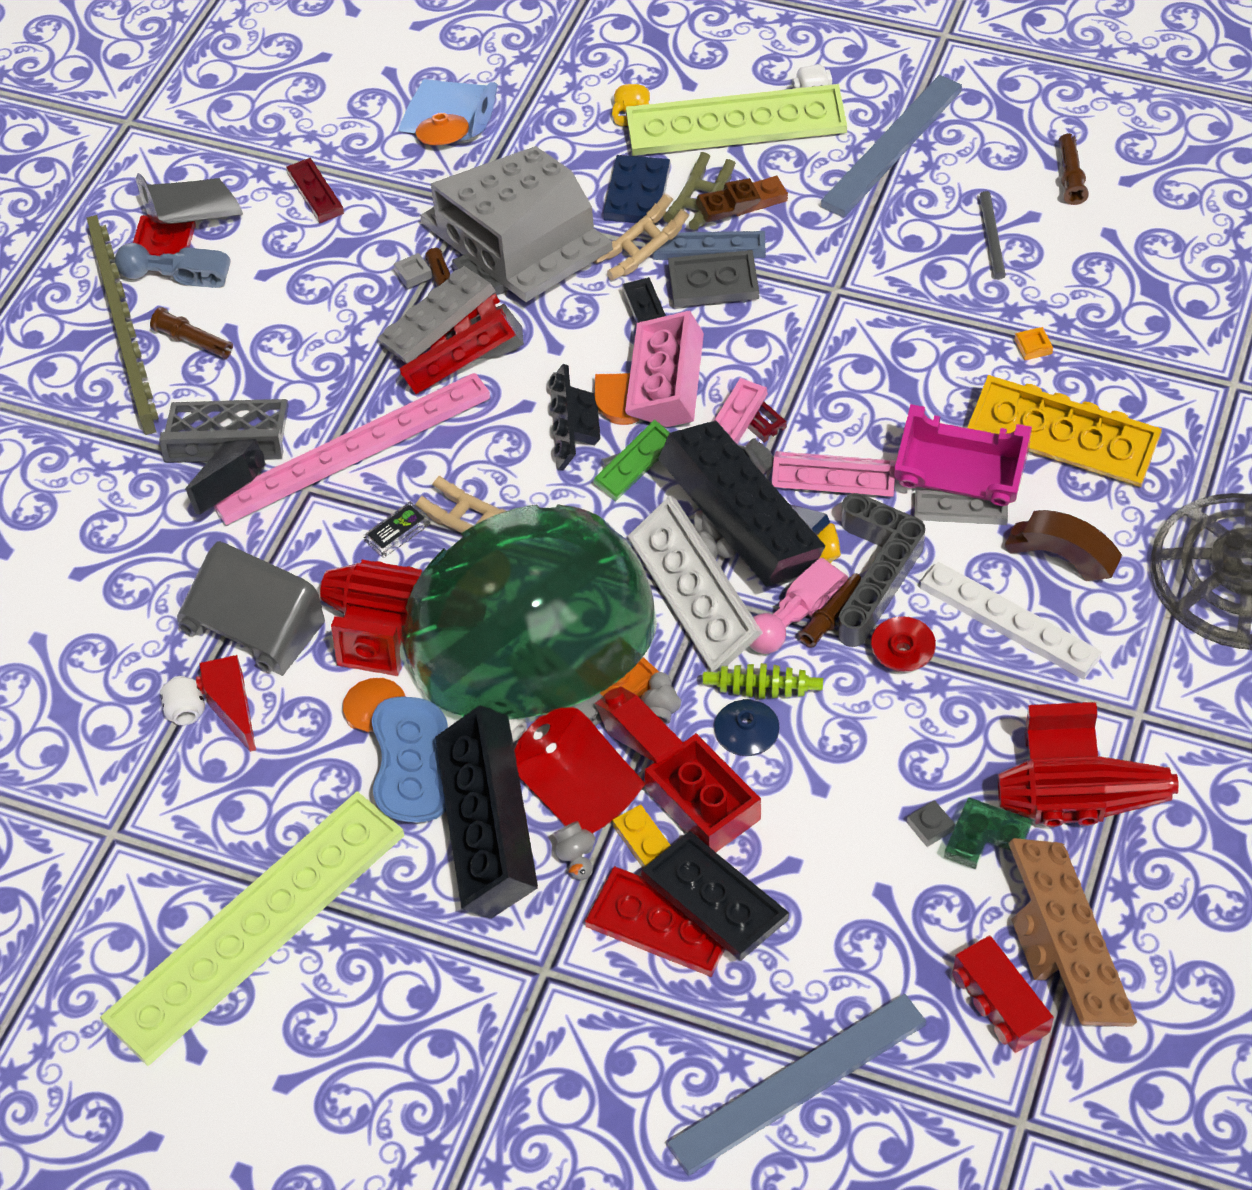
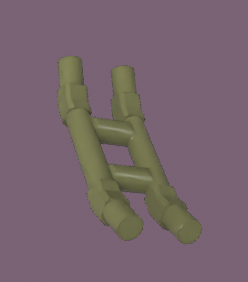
M700 152L688 181L676 201L673 202L669 210L663 215L664 221L669 223L680 209L684 210L685 207L698 211L694 218L689 221V227L692 230H697L703 226L706 221L696 204V199L690 198L695 189L707 193L723 190L725 182H730L736 162L726 159L715 183L702 180L711 156L706 152Z

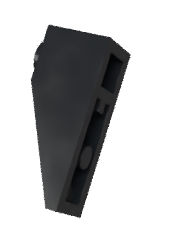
M256 439L226 441L188 484L185 490L196 514L204 513L254 480L266 465L265 457Z

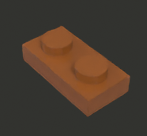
M778 175L753 182L761 200L758 204L737 213L736 216L788 201V192Z

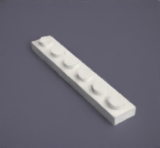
M939 561L921 581V590L1085 680L1101 659V650Z

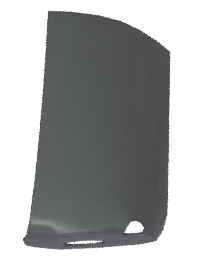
M137 173L136 184L143 205L153 223L175 224L243 215V211L236 198L220 178L147 184L142 174Z

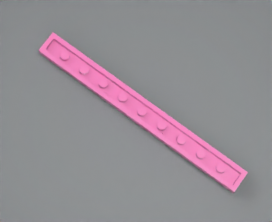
M472 373L256 476L254 480L214 505V508L225 525L230 524L490 399V392L478 375Z

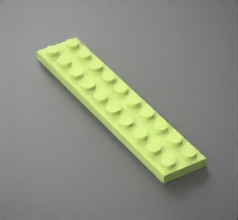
M358 791L355 792L102 1014L100 1018L103 1024L140 1060L149 1066L405 836L403 829Z

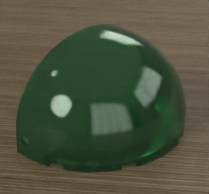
M536 504L511 509L487 518L461 533L462 538L448 550L443 548L425 568L413 587L406 605L408 613L401 633L403 650L409 671L420 690L432 703L460 716H465L478 705H482L509 716V720L543 715L558 708L570 707L593 697L619 681L637 665L649 649L656 633L657 613L652 590L639 558L628 542L612 525L600 516L581 508L557 504L556 507L540 508Z

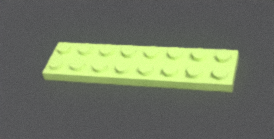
M839 84L626 107L632 156L847 133V121Z

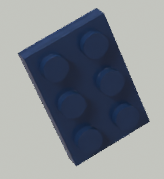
M617 155L603 212L604 220L637 223L647 215L646 213L651 210L655 203H658L666 192L671 168L670 159Z

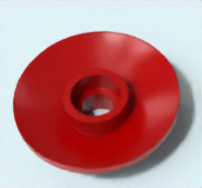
M900 616L887 619L878 625L872 635L871 647L876 659L884 666L896 671H913L925 666L932 659L936 650V639L932 630L922 621L912 617Z

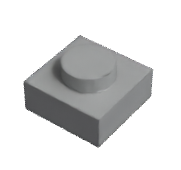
M419 253L394 263L395 272L407 289L432 278L431 269Z

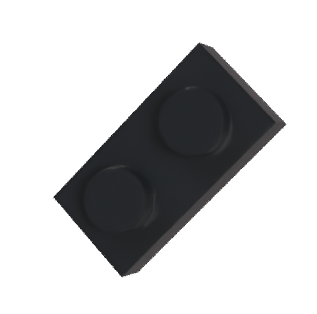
M650 277L622 284L623 294L636 324L666 316Z

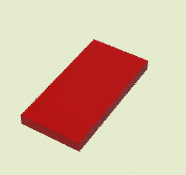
M616 866L613 867L585 920L586 928L709 977L713 976L725 951L723 946L650 886L641 876Z

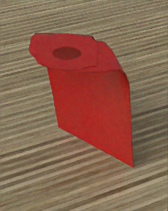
M558 708L538 717L520 737L515 747L520 779L565 826L578 821L582 829H586L593 834L618 817L645 786V782L614 749L592 721L578 708ZM550 724L549 731L545 736L540 739H534V733L540 726ZM551 743H556L557 748L555 751L548 753L546 748Z

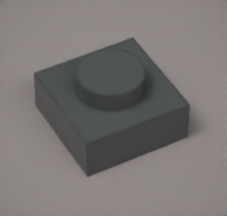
M935 800L912 813L907 818V824L927 847L955 830V823Z

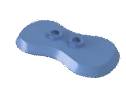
M393 697L386 699L376 707L372 716L373 731L382 753L381 766L373 785L375 802L385 815L399 821L426 822L437 819L444 814L446 806L435 736L448 728L446 717L436 704L425 699L416 697Z

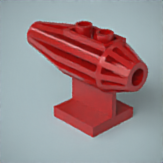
M362 559L361 563L326 570L320 588L321 600L345 615L344 617L334 616L331 624L337 666L399 676L402 667L400 646L407 629L475 627L478 621H483L486 608L485 603L481 602L480 596L425 575L422 569L387 564L380 561Z
M1096 702L1028 705L1024 735L1025 745L1029 746L1030 760L999 773L997 779L1000 808L1033 819L1035 824H1044L1047 827H1058L1064 823H1078L1083 826H1090L1103 822L1104 817L1172 801L1173 794H1178L1179 781L1177 773L1172 774L1170 767L1098 756L1095 730L1098 715Z

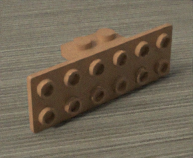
M1013 838L1009 842V846L1031 901L1011 921L1034 980H1046L1059 969L1079 1022L1082 1025L1133 1027L1137 1023V1019L1131 1003L1125 993L1119 974L1113 964L1105 940L1098 928L1093 911L1089 906L1081 887V882L1076 875L1064 844Z

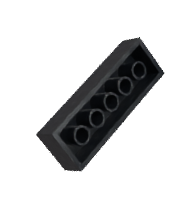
M717 420L669 433L658 460L766 587L800 576L820 558L826 545Z
M478 705L435 736L461 909L492 919L538 889V882L509 716Z

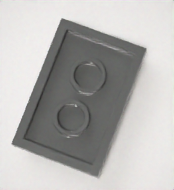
M753 250L668 258L674 307L759 299V286Z

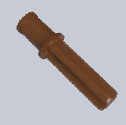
M854 573L822 610H815L811 621L799 633L800 640L806 646L815 647L827 631L834 629L835 620L839 617L841 610L862 580L859 574Z

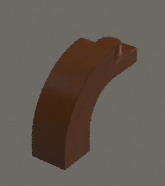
M1051 510L1033 511L1029 521L1015 523L1004 544L1010 554L1035 550L1056 553L1071 562L1085 581L1112 578L1123 556L1116 545L1095 526L1078 517Z

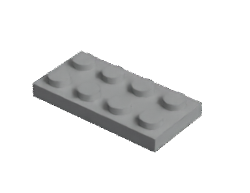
M463 266L455 270L439 287L432 289L428 296L420 303L409 308L402 318L396 323L389 325L377 339L383 347L407 364L416 359L496 291L490 282Z

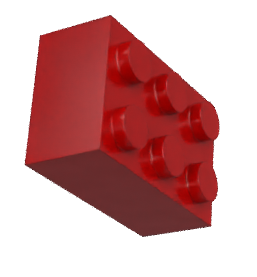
M695 733L683 742V748L659 764L654 762L644 769L645 788L648 794L686 833L691 831L711 849L718 852L761 820V798Z

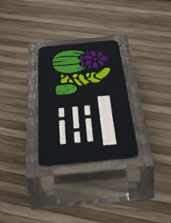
M409 501L363 535L364 542L384 559L430 526V518Z

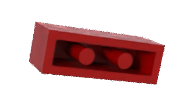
M991 935L955 954L952 974L960 988L968 990L973 997L975 1008L981 1016L989 1018L994 1025L995 1034L1002 1044H1008L1016 1054L1051 1032L1053 1015Z

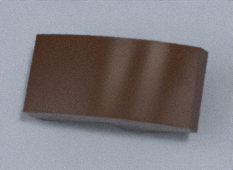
M747 178L725 182L723 190L699 194L696 204L707 223L740 213L758 204L761 197L751 179Z

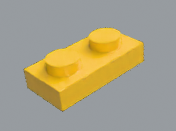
M641 804L612 820L614 829L642 868L671 846Z

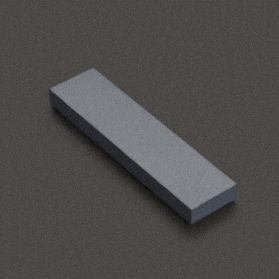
M765 231L681 232L653 253V260H668V258L747 250H753L754 258H766Z

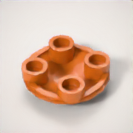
M368 678L358 682L349 689L343 700V712L348 726L353 729L374 732L372 716L376 707L386 699L406 697L403 689L394 681L386 678Z

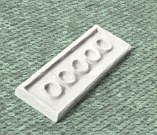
M669 495L627 538L711 672L721 671V666H728L763 632L676 498Z

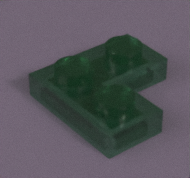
M968 797L945 849L944 858L976 869L987 843L1011 851L1009 842L1013 838L1027 839L1033 820Z

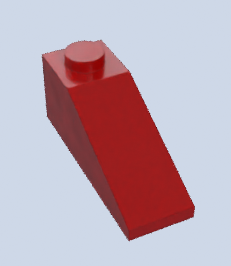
M238 655L199 663L201 676L196 677V683L202 694L206 695L209 707L250 752L256 751L244 676Z
M621 686L611 689L603 698L595 702L608 735L653 762L659 764L684 747L682 740L636 694Z

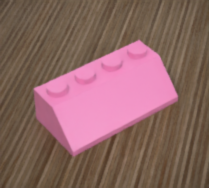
M690 310L637 323L625 409L627 415L649 422L655 419L664 427L694 421L704 333Z

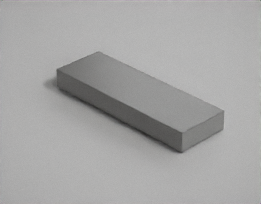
M915 490L914 517L922 521L1007 525L1008 505L998 506L989 500L943 491Z

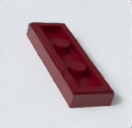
M311 157L286 166L288 176L319 224L344 214L342 204Z

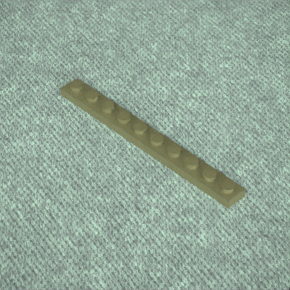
M97 215L86 217L138 415L145 435L156 433L154 421L158 420L159 417L155 403L148 402L149 399H153L149 382L143 383L142 380L148 378L143 361L137 362V358H141L142 355L138 341L132 342L131 339L137 337L133 322L126 321L127 318L131 317L127 301L121 302V299L126 298L122 282H116L117 279H120L117 265L115 262H110L115 260L111 243H105L110 241L106 224L100 226Z

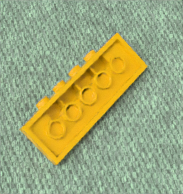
M988 375L967 427L996 434L1000 433L1001 428L1007 429L1006 434L1015 431L1017 424L1030 426L1032 431L1029 452L1138 487H1142L1162 434V428L1130 419L1123 412L1114 410L1110 413L1101 410L1096 404L1084 401L1081 404L1072 401L1070 397L1062 393H1054L1052 395L1043 392L1041 388L1033 384H1025L1023 386Z

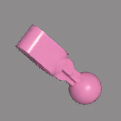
M824 558L818 559L790 585L785 598L779 602V609L774 614L761 613L753 617L763 634L750 647L762 654H770L780 649L786 639V627L792 622H800L807 615L813 617L815 610H822L846 583L848 576Z

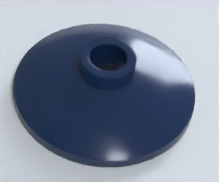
M743 699L729 703L721 709L714 723V732L719 744L725 750L739 756H755L764 753L775 744L779 736L780 727L777 715L769 706L756 700ZM748 720V721H752V722L746 724V723H743L742 721Z

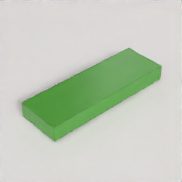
M654 419L594 478L593 483L616 502L658 461L670 432Z

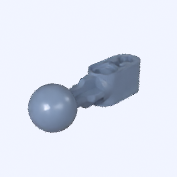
M128 243L117 251L115 264L119 273L129 279L141 278L150 270L159 271L162 275L173 276L178 283L183 285L220 288L226 282L231 259L226 253L219 250L189 247L181 249L179 253L156 256L150 255L147 249L140 244Z

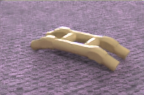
M664 193L658 203H655L651 210L646 213L647 215L617 240L612 241V251L593 261L597 264L606 259L609 260L621 253L622 249L630 255L625 261L607 270L610 280L632 273L638 268L639 264L680 232L682 225L690 216L683 209H680L674 219H671L667 226L662 229V232L654 225L663 217L666 209L674 200L670 195ZM646 231L652 240L639 249L632 241L642 232Z
M440 475L432 485L443 492L444 496L457 503L451 512L448 513L423 496L415 504L434 522L441 525L444 524L479 541L482 545L507 549L511 544V540L507 536L487 531L494 520L503 526L522 528L528 522L526 516L499 509L469 495ZM469 508L483 514L475 525L461 520V517Z

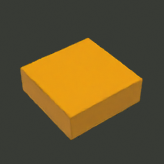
M1043 327L1015 333L1014 340L1025 361L1053 353V346Z

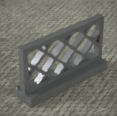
M288 399L171 402L165 432H161L159 438L164 462L209 461L226 441L246 439L257 440L265 460L283 459L284 450L282 442L289 407ZM279 409H280V411L276 412L275 414H273V415H271V416H268V415L265 413V412H267V411H269V410H279ZM212 411L221 412L212 418L207 415ZM239 411H250L242 417H239L236 414ZM178 412H191L190 415L183 419L177 416ZM257 417L263 420L255 426L249 424L250 421ZM228 418L234 421L225 427L219 424ZM198 419L204 422L196 428L190 425Z

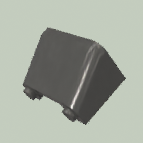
M217 541L208 551L177 614L178 626L184 633L190 636L194 634L202 635L206 628L252 649L256 658V664L266 672L273 671L281 676H284L325 623L319 594L311 583L221 541Z

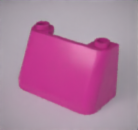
M910 404L894 469V476L899 481V484L906 488L922 487L989 500L998 506H1007L1017 499L1030 448L1032 427L1017 424L1015 431L1006 434L1007 429L1001 428L1000 433L996 434L940 423V416L934 415L933 420L925 415L924 406Z

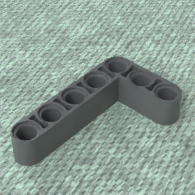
M852 493L847 495L842 502L841 525L843 529L850 534L883 547L839 615V640L845 646L857 647L866 641L922 554L926 527L919 518L865 495Z

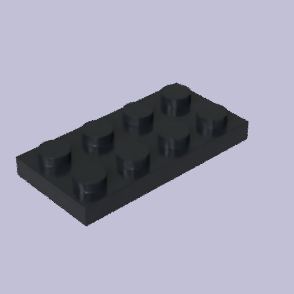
M691 831L641 870V878L739 961H742L789 920V912Z

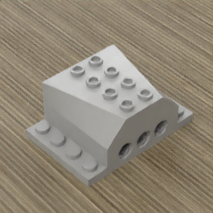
M537 146L431 183L434 207L420 214L423 225L461 254H466L469 260L480 266L481 269L489 273L490 276L525 302L613 250L612 241L594 229L592 205L573 172Z

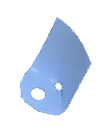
M423 79L406 109L398 131L416 134L417 126L427 118L437 113L456 114L464 117L469 124L467 134L459 140H468L486 129V125L491 119L498 84L490 82L488 85Z

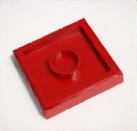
M141 215L133 243L145 247L150 255L161 256L163 254L179 253L183 248H190L196 222L160 224L151 222L148 215Z

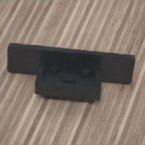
M562 364L557 372L552 373L548 383L552 399L550 403V410L553 412L552 434H554L555 438L553 454L556 457L557 469L562 471L576 455L575 440L595 446L601 439L595 393L570 386L569 365Z

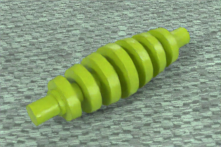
M761 663L760 674H754V664H747V674H741V665H734V673H728V666H721V671L703 672V685H717V687H720V692L727 693L728 686H733V694L740 695V686L746 687V697H753V687H759V699H765L766 688H772L773 699L779 698V688L785 689V698L792 697V689H798V697L805 696V691L808 692V690L823 691V678L809 677V675H806V670L799 669V676H793V668L786 667V676H780V666L773 665V675H767V663Z

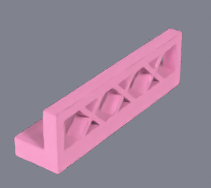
M776 451L773 459L772 485L779 488L894 497V469L897 460Z

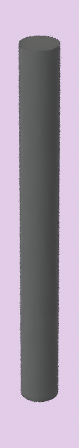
M983 191L980 193V201L994 277L997 280H1001L1006 277L991 194L989 191Z

